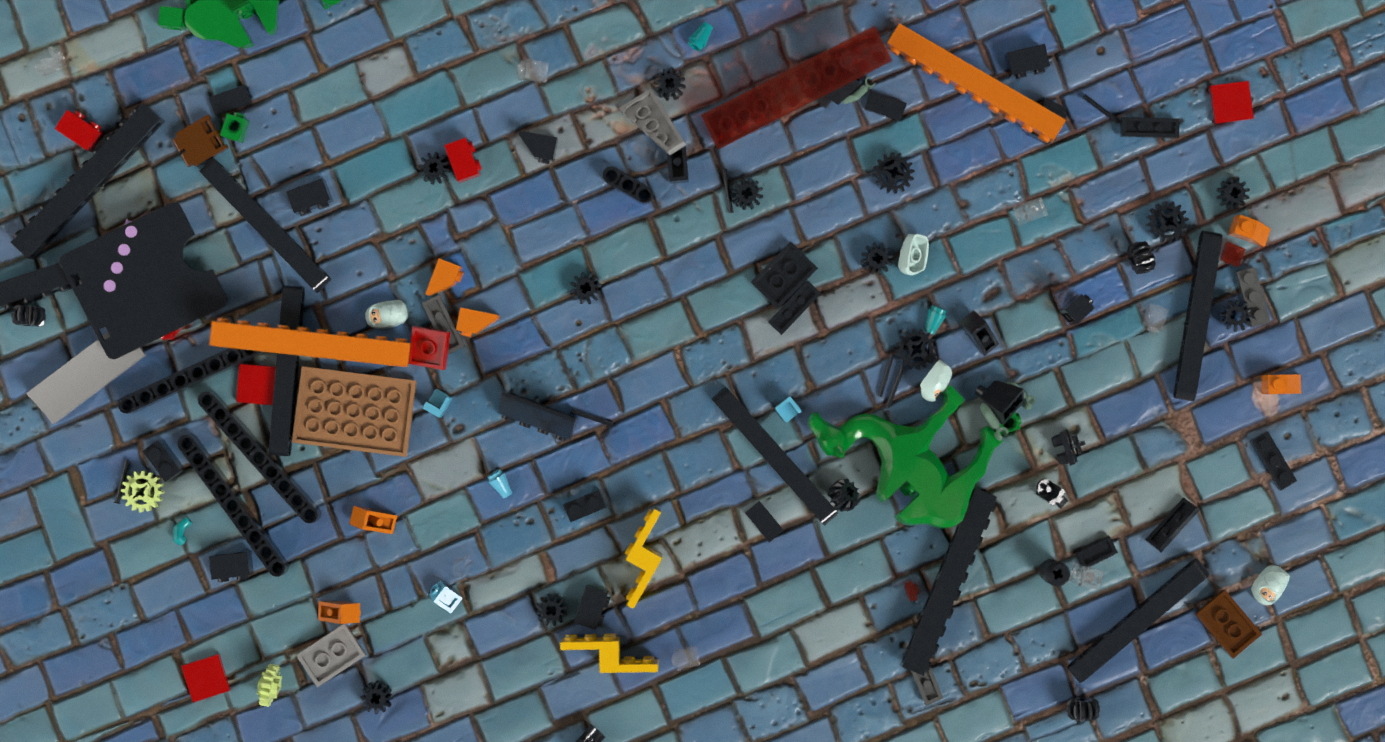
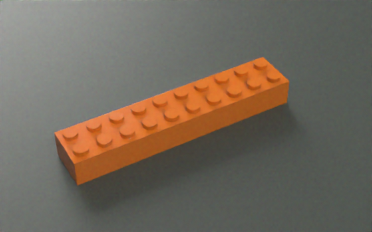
M217 318V322L212 321L209 345L216 347L408 367L410 343H406L407 339L395 338V342L387 341V337L383 336L368 339V335L356 334V337H349L348 333L337 331L336 335H331L328 330L320 329L313 333L309 332V328L297 327V331L290 330L289 326L284 325L270 328V325L266 323H257V326H250V322L237 320V324H232L231 320Z

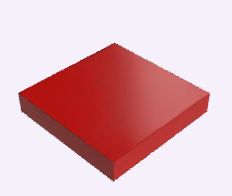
M1249 81L1209 86L1214 124L1254 119Z
M412 326L408 364L446 370L450 332Z
M239 364L236 402L273 405L276 367Z
M220 654L181 666L193 703L231 690Z

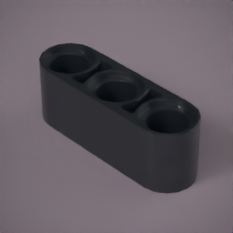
M611 166L603 171V179L606 184L638 203L647 205L653 200L651 188L621 170ZM610 171L617 174L616 179L613 181H609L606 178L607 173ZM631 181L634 186L631 190L627 191L623 189V183ZM648 191L650 197L647 200H641L639 197L640 192Z

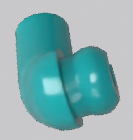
M188 516L183 518L173 528L172 540L178 545H183L186 542V538L183 536L184 530L193 523Z

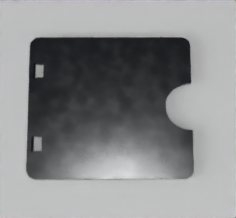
M176 202L169 203L60 257V265L104 352L110 359H118L225 307L228 303V298L213 269L196 271L186 264L183 250L187 241L196 234L181 205ZM128 226H134L137 229L135 237L131 238L125 234ZM121 244H127L130 247L128 255L123 256L119 254L118 247ZM114 262L122 264L123 270L121 273L116 274L112 272L111 265ZM77 273L79 274L83 282L78 286L76 285L72 277V275H75ZM107 280H112L116 284V288L111 292L104 289V283ZM106 327L110 335L105 340L99 330Z

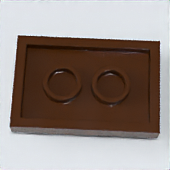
M1224 589L1194 613L1232 659L1262 635L1259 629Z

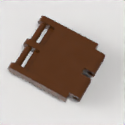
M209 114L175 133L177 137L172 140L178 152L186 151L181 154V157L187 167L192 165L198 167L229 148L222 141L219 135L220 132L218 129H215Z

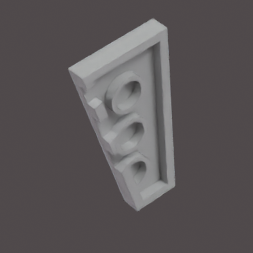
M651 88L619 108L624 116L669 155L686 146L683 138Z

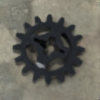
M891 152L889 157L886 154L883 155V161L880 159L876 161L879 166L873 167L877 173H874L872 176L877 177L878 180L875 181V184H881L880 190L886 188L887 194L891 190H893L894 194H897L898 189L901 192L905 191L903 186L910 187L908 180H914V177L910 176V174L914 173L915 170L909 168L913 163L906 162L907 156L902 159L901 153H898L895 157L894 153ZM893 161L891 166H883L885 163ZM900 164L904 166L906 172L902 171ZM893 169H895V173L898 174L894 178H892V174L889 173V171H892ZM881 175L886 177L887 183L883 181ZM895 181H904L902 184L894 186Z
M1167 201L1162 202V206L1159 203L1156 204V210L1153 208L1149 210L1152 215L1146 216L1150 222L1145 225L1151 227L1148 233H1154L1153 239L1160 237L1161 243L1165 239L1168 243H1171L1172 237L1175 241L1179 240L1178 234L1181 236L1185 235L1183 229L1188 228V225L1184 223L1189 218H1184L1183 216L1186 210L1180 211L1181 205L1174 207L1175 202L1173 201L1169 205ZM1164 209L1171 210L1168 214L1161 212ZM1167 218H1168V219H1169L1168 223H1169L1170 225H1167V226H1166V225H1165L1166 221H1165L1164 219H1167ZM1167 230L1174 232L1170 235L1163 234Z
M912 329V334L905 331V337L899 336L901 343H895V345L899 346L895 353H900L897 360L903 359L902 366L909 364L908 369H912L915 366L916 370H920V365L926 368V362H933L930 357L936 356L933 349H936L937 346H932L935 339L928 338L930 333L923 335V329H920L918 333L916 329ZM914 336L921 337L915 342L909 339ZM926 343L928 345V354L925 352L924 347ZM918 344H920V347L918 348L920 353L912 354L914 350L912 348V345L917 346ZM904 346L907 347V354H906V356L904 355V351H903V347H904ZM914 357L922 359L920 362H912Z

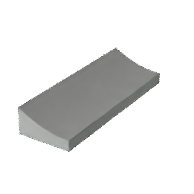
M108 332L103 335L104 340L110 337ZM96 340L26 394L43 411L51 423L56 424L147 354L142 348H139L118 359H110L104 352L99 340Z

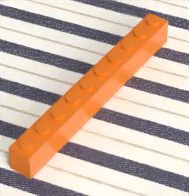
M900 23L887 42V47L892 54L896 56L900 54L911 65L915 66L917 64L922 67V71L929 75L933 73L938 76V80L942 83L954 85V89L959 93L971 95L973 101L978 104L983 102L989 106L988 109L996 114L998 112L1002 113L1007 121L1013 124L1015 122L1022 125L1021 128L1028 133L1034 132L1038 134V138L1045 143L1049 141L1053 143L1066 122L1064 118Z

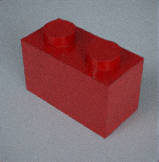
M66 110L54 129L85 150L93 152L105 134L100 131L101 126L93 121L88 123L84 120L85 116L77 110L74 112Z
M465 137L444 145L457 182L462 183L481 176L480 170H482L479 159L475 160L473 152H476L472 141L469 142Z

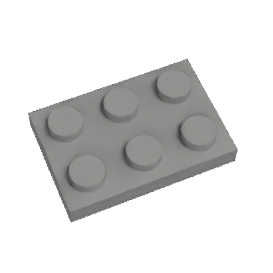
M343 624L296 656L316 687H319L367 654L347 624Z

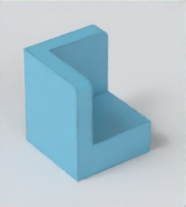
M435 389L429 401L423 406V409L442 418L453 397L439 389Z
M790 396L774 408L785 423L802 412Z

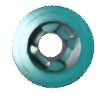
M703 22L689 37L688 45L695 51L701 52L706 47L713 27Z
M932 305L931 309L928 310L924 331L935 335L946 318L947 310Z

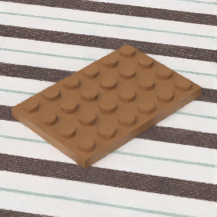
M302 366L292 443L407 457L417 381Z

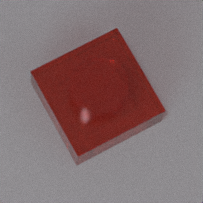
M1226 242L1219 261L1239 267L1246 249Z
M910 579L903 581L908 600L910 602L918 600L916 596L919 594L917 584L912 583Z

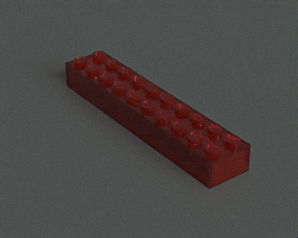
M873 26L707 111L701 117L719 150L891 63L893 60L877 27Z

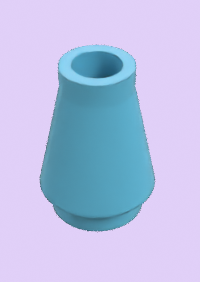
M501 469L487 476L489 479L488 483L503 499L513 493L505 472H502Z

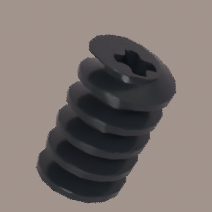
M1047 559L1039 568L1041 578L1053 586H1062L1069 581L1070 570L1062 562Z

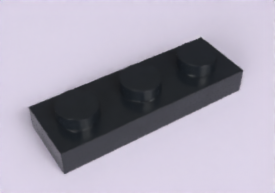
M1122 117L1120 137L1178 139L1180 119Z
M807 280L768 323L782 335L814 302L821 292Z
M1268 431L1250 440L1278 490L1281 491L1297 481Z
M1183 497L1145 540L1162 553L1200 510Z

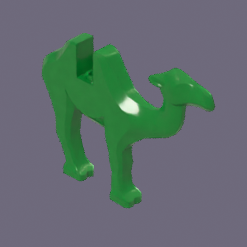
M186 0L185 25L199 39L220 41L240 49L250 48L255 45L241 19L252 17L254 15L253 12L256 11L267 33L272 36L278 28L280 0ZM343 0L321 1L323 8L326 10Z
M948 385L942 391V406L935 413L928 416L922 425L917 427L896 425L881 417L866 413L852 417L840 427L821 418L818 412L811 413L808 420V426L826 455L843 458L845 451L858 438L866 437L873 441L879 451L882 462L876 490L877 499L880 503L886 501L898 488L905 496L914 497L894 516L900 523L908 526L925 524L937 528H951L960 523L967 511L975 484L986 473L987 465L994 449L1003 442V440L998 441L995 438V432L989 426L983 427L980 430V445L972 461L951 476L947 474L941 461L929 447L934 435L943 426L946 419L964 402V398L951 385Z

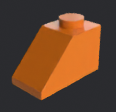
M1238 215L1234 216L1228 235L1265 247L1271 229L1257 220Z
M439 258L425 294L434 296L456 286L457 282L460 283L464 272L461 270L463 267Z
M460 307L456 330L461 331L460 335L471 337L472 334H478L498 321L500 316Z
M1301 374L1261 375L1262 394H1301Z
M354 506L349 524L363 530L393 534L397 515L371 508Z
M319 601V621L337 624L360 622V603Z

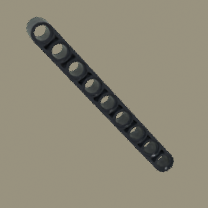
M212 158L199 170L315 292L319 293L332 280L215 158Z
M1202 230L1199 236L1173 390V397L1176 399L1194 401L1196 398L1222 245L1221 233Z
M283 286L279 325L289 326L290 330L297 331V327H302L305 288L303 286ZM277 353L269 455L289 457L291 454L300 357L298 355Z
M228 348L122 397L118 402V408L122 413H136L266 352L254 351V353L250 354L248 350ZM233 351L238 354V359L235 362L230 359ZM216 359L220 362V367L217 370L213 368V362ZM199 367L203 371V375L200 378L195 374L196 369ZM180 376H184L185 378V384L183 386H180L178 383V378ZM163 384H166L168 387V391L165 394L161 392ZM145 392H148L150 394V400L148 402L144 401L143 395ZM128 400H131L133 403V407L130 410L126 408Z
M726 386L711 398L824 526L839 514Z
M202 392L198 396L200 407L302 521L308 524L318 521L321 518L320 508L272 455H269V451L215 392ZM207 395H210L213 400L210 405H207L205 402ZM220 409L225 411V417L222 420L218 417ZM233 423L238 426L236 434H233L230 429ZM246 437L249 438L251 441V446L249 448H246L243 445V441ZM258 452L264 455L262 462H258L256 459ZM271 466L275 467L277 470V473L274 477L269 474V468ZM284 480L290 485L288 491H284L281 487ZM296 495L302 497L301 505H297L294 502ZM309 509H312L315 512V518L313 520L309 519L307 516V511Z
M192 434L181 436L177 442L178 448L268 572L275 577L287 573L289 570L288 561L200 440ZM187 438H190L192 441V446L190 448H187L185 446V440ZM199 453L203 456L201 464L196 461V456ZM209 469H212L215 473L213 479L207 476ZM221 484L226 487V493L224 495L220 494L218 491V488ZM232 500L237 502L236 510L230 508ZM243 515L249 519L247 526L241 523ZM254 531L260 534L259 541H255L252 538ZM265 547L271 549L270 557L264 555L263 550ZM276 562L282 564V572H277L275 570Z
M1198 558L1190 561L1067 666V669L1079 683L1088 679L1210 575L1209 571Z

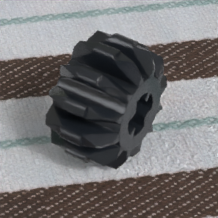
M673 68L670 69L669 74H667L666 69H663L664 76L657 73L656 76L660 80H654V84L658 85L654 88V91H661L659 98L666 95V101H669L671 95L674 100H677L676 93L682 96L683 92L680 89H686V85L680 84L685 81V77L678 78L681 72L678 71L674 75ZM669 81L670 83V81H673L674 87L666 88V82Z
M438 152L434 153L433 158L430 153H427L428 160L422 157L421 161L425 164L418 165V168L424 169L419 172V175H426L423 181L427 182L430 180L431 185L435 184L436 179L439 184H442L441 177L447 180L448 176L444 173L451 172V169L445 168L450 165V162H444L446 158L444 155L439 158ZM436 164H438L437 168L439 170L437 172L433 171V173H431V166H436Z
M1230 177L1227 178L1226 182H1220L1221 187L1217 188L1216 191L1221 193V195L1216 196V199L1222 198L1221 206L1226 204V209L1229 210L1233 207L1234 210H1237L1239 205H1246L1244 200H1248L1249 196L1245 193L1249 192L1250 189H1244L1245 181L1240 183L1239 178H1235L1233 181ZM1235 191L1236 195L1231 196L1230 192Z
M741 178L742 185L737 182L734 183L738 190L731 189V193L737 194L731 199L732 201L739 200L736 203V207L743 203L742 209L746 210L747 204H749L750 209L753 210V202L758 206L760 205L756 198H763L762 194H757L763 188H755L759 182L755 181L752 185V178H748L746 184L744 178ZM746 189L750 190L749 193H752V196H749L748 199L744 198L745 195H742V192H745Z
M1146 241L1136 242L1128 246L1129 264L1136 274H1145L1154 270L1156 265L1155 256Z
M876 243L872 244L873 250L866 246L865 248L868 253H861L863 257L867 258L861 260V263L868 264L864 267V270L871 267V275L874 274L875 269H877V274L881 275V268L887 272L888 268L886 265L892 266L893 264L887 260L893 258V254H886L890 251L889 247L884 251L882 250L884 247L883 243L879 245V249H877ZM874 254H877L878 257L882 258V260L879 261L880 264H877L876 261L872 260V258L875 257Z
M582 272L581 280L578 276L574 277L578 281L577 284L574 282L570 283L571 286L576 287V289L570 290V293H578L574 296V300H578L581 296L580 304H584L585 298H587V303L590 305L591 297L595 301L598 300L594 295L595 293L602 294V291L596 290V288L602 287V283L594 284L599 278L596 276L591 280L592 273H589L586 278L585 273ZM588 283L590 284L591 291H587L586 294L582 293L584 290L581 287Z
M1237 299L1236 306H1234L1230 300L1228 304L1231 308L1223 305L1222 308L1227 313L1222 312L1220 316H1226V319L1221 321L1222 324L1229 322L1226 329H1230L1234 325L1233 330L1237 332L1238 325L1242 331L1245 330L1243 323L1248 326L1251 325V322L1246 319L1254 318V315H1247V312L1253 309L1252 307L1245 309L1248 304L1246 301L1240 306V299ZM1235 310L1242 313L1239 321L1232 318V315H1234L1233 311Z
M16 305L13 307L11 318L12 323L15 325L41 327L46 320V314L43 307Z
M849 479L837 480L829 488L828 496L831 498L830 503H834V508H839L841 512L853 510L860 503L859 498L861 494L858 493L859 488H856L854 482H850Z
M548 593V600L542 596L540 598L542 603L536 604L541 609L535 613L537 615L542 614L538 620L547 619L545 622L546 626H548L550 620H552L553 626H556V619L562 623L563 618L561 616L566 617L568 614L562 611L567 609L568 605L561 606L565 599L562 598L560 601H557L558 594H555L554 599H552L551 594ZM547 606H555L556 613H548L549 608H547Z
M376 681L374 686L370 682L368 683V688H363L362 691L365 694L361 695L360 699L366 700L362 706L369 705L368 712L374 708L375 714L379 713V709L384 713L386 706L391 707L392 703L388 700H393L394 696L388 695L392 688L386 690L387 683H383L380 686V681ZM375 693L376 695L379 694L381 696L379 701L378 699L376 701L374 700L373 697L375 696Z
M1076 697L1067 701L1066 707L1070 719L1091 721L1099 717V701L1095 698Z

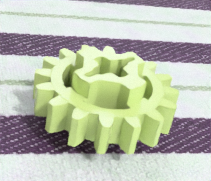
M146 470L141 471V474L136 471L134 472V477L132 475L127 476L129 482L125 481L122 483L126 486L125 489H121V492L125 493L122 499L128 500L125 504L126 506L133 505L132 511H135L137 508H139V512H144L145 509L147 512L151 511L152 507H158L156 501L163 500L159 496L165 493V491L160 490V487L164 484H158L160 477L153 478V472H149L147 475ZM138 479H146L148 482L142 483ZM141 488H145L144 495H140ZM143 500L147 504H140L137 501Z
M268 665L266 672H262V676L259 679L257 695H260L259 704L269 707L271 702H273V698L277 699L282 685L279 665Z

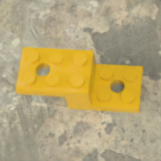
M656 507L653 510L649 509L644 518V521H646L644 527L639 526L634 536L637 538L635 543L630 542L624 553L627 555L626 560L644 570H641L635 582L638 583L636 588L631 587L626 596V600H628L627 606L632 609L636 606L663 557L662 554L644 545L662 511Z
M614 633L604 634L603 637H596V634H585V637H577V634H566V637H563L560 641V650H599L600 673L658 672L659 661L654 659V656H643V659H635V656H625L624 659L620 660V637H616Z

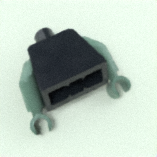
M831 48L827 49L826 57L823 58L817 68L816 81L819 84L817 89L823 93L818 103L824 108H827L832 101L837 105L841 102L848 104L857 101L876 84L875 82L872 85H868L867 80L870 76L862 81L835 60L838 51L834 56L829 54Z
M996 380L988 388L979 385L975 391V395L980 397V410L991 428H995V438L998 441L1003 439L999 432H1002L1005 437L1008 435V429L1000 427V424L1004 425L1021 405L1024 409L1030 410L1036 401L1034 396H1026L1027 393L1015 382Z

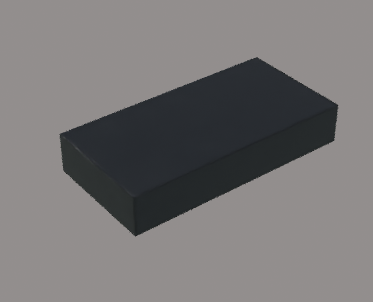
M245 84L209 97L215 116L252 104Z
M870 91L864 110L901 122L907 103Z
M760 501L745 512L768 542H771L784 531Z
M1108 535L1074 553L1082 569L1085 570L1118 552Z

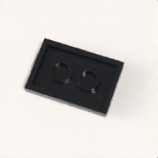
M790 242L750 283L778 309L818 267Z

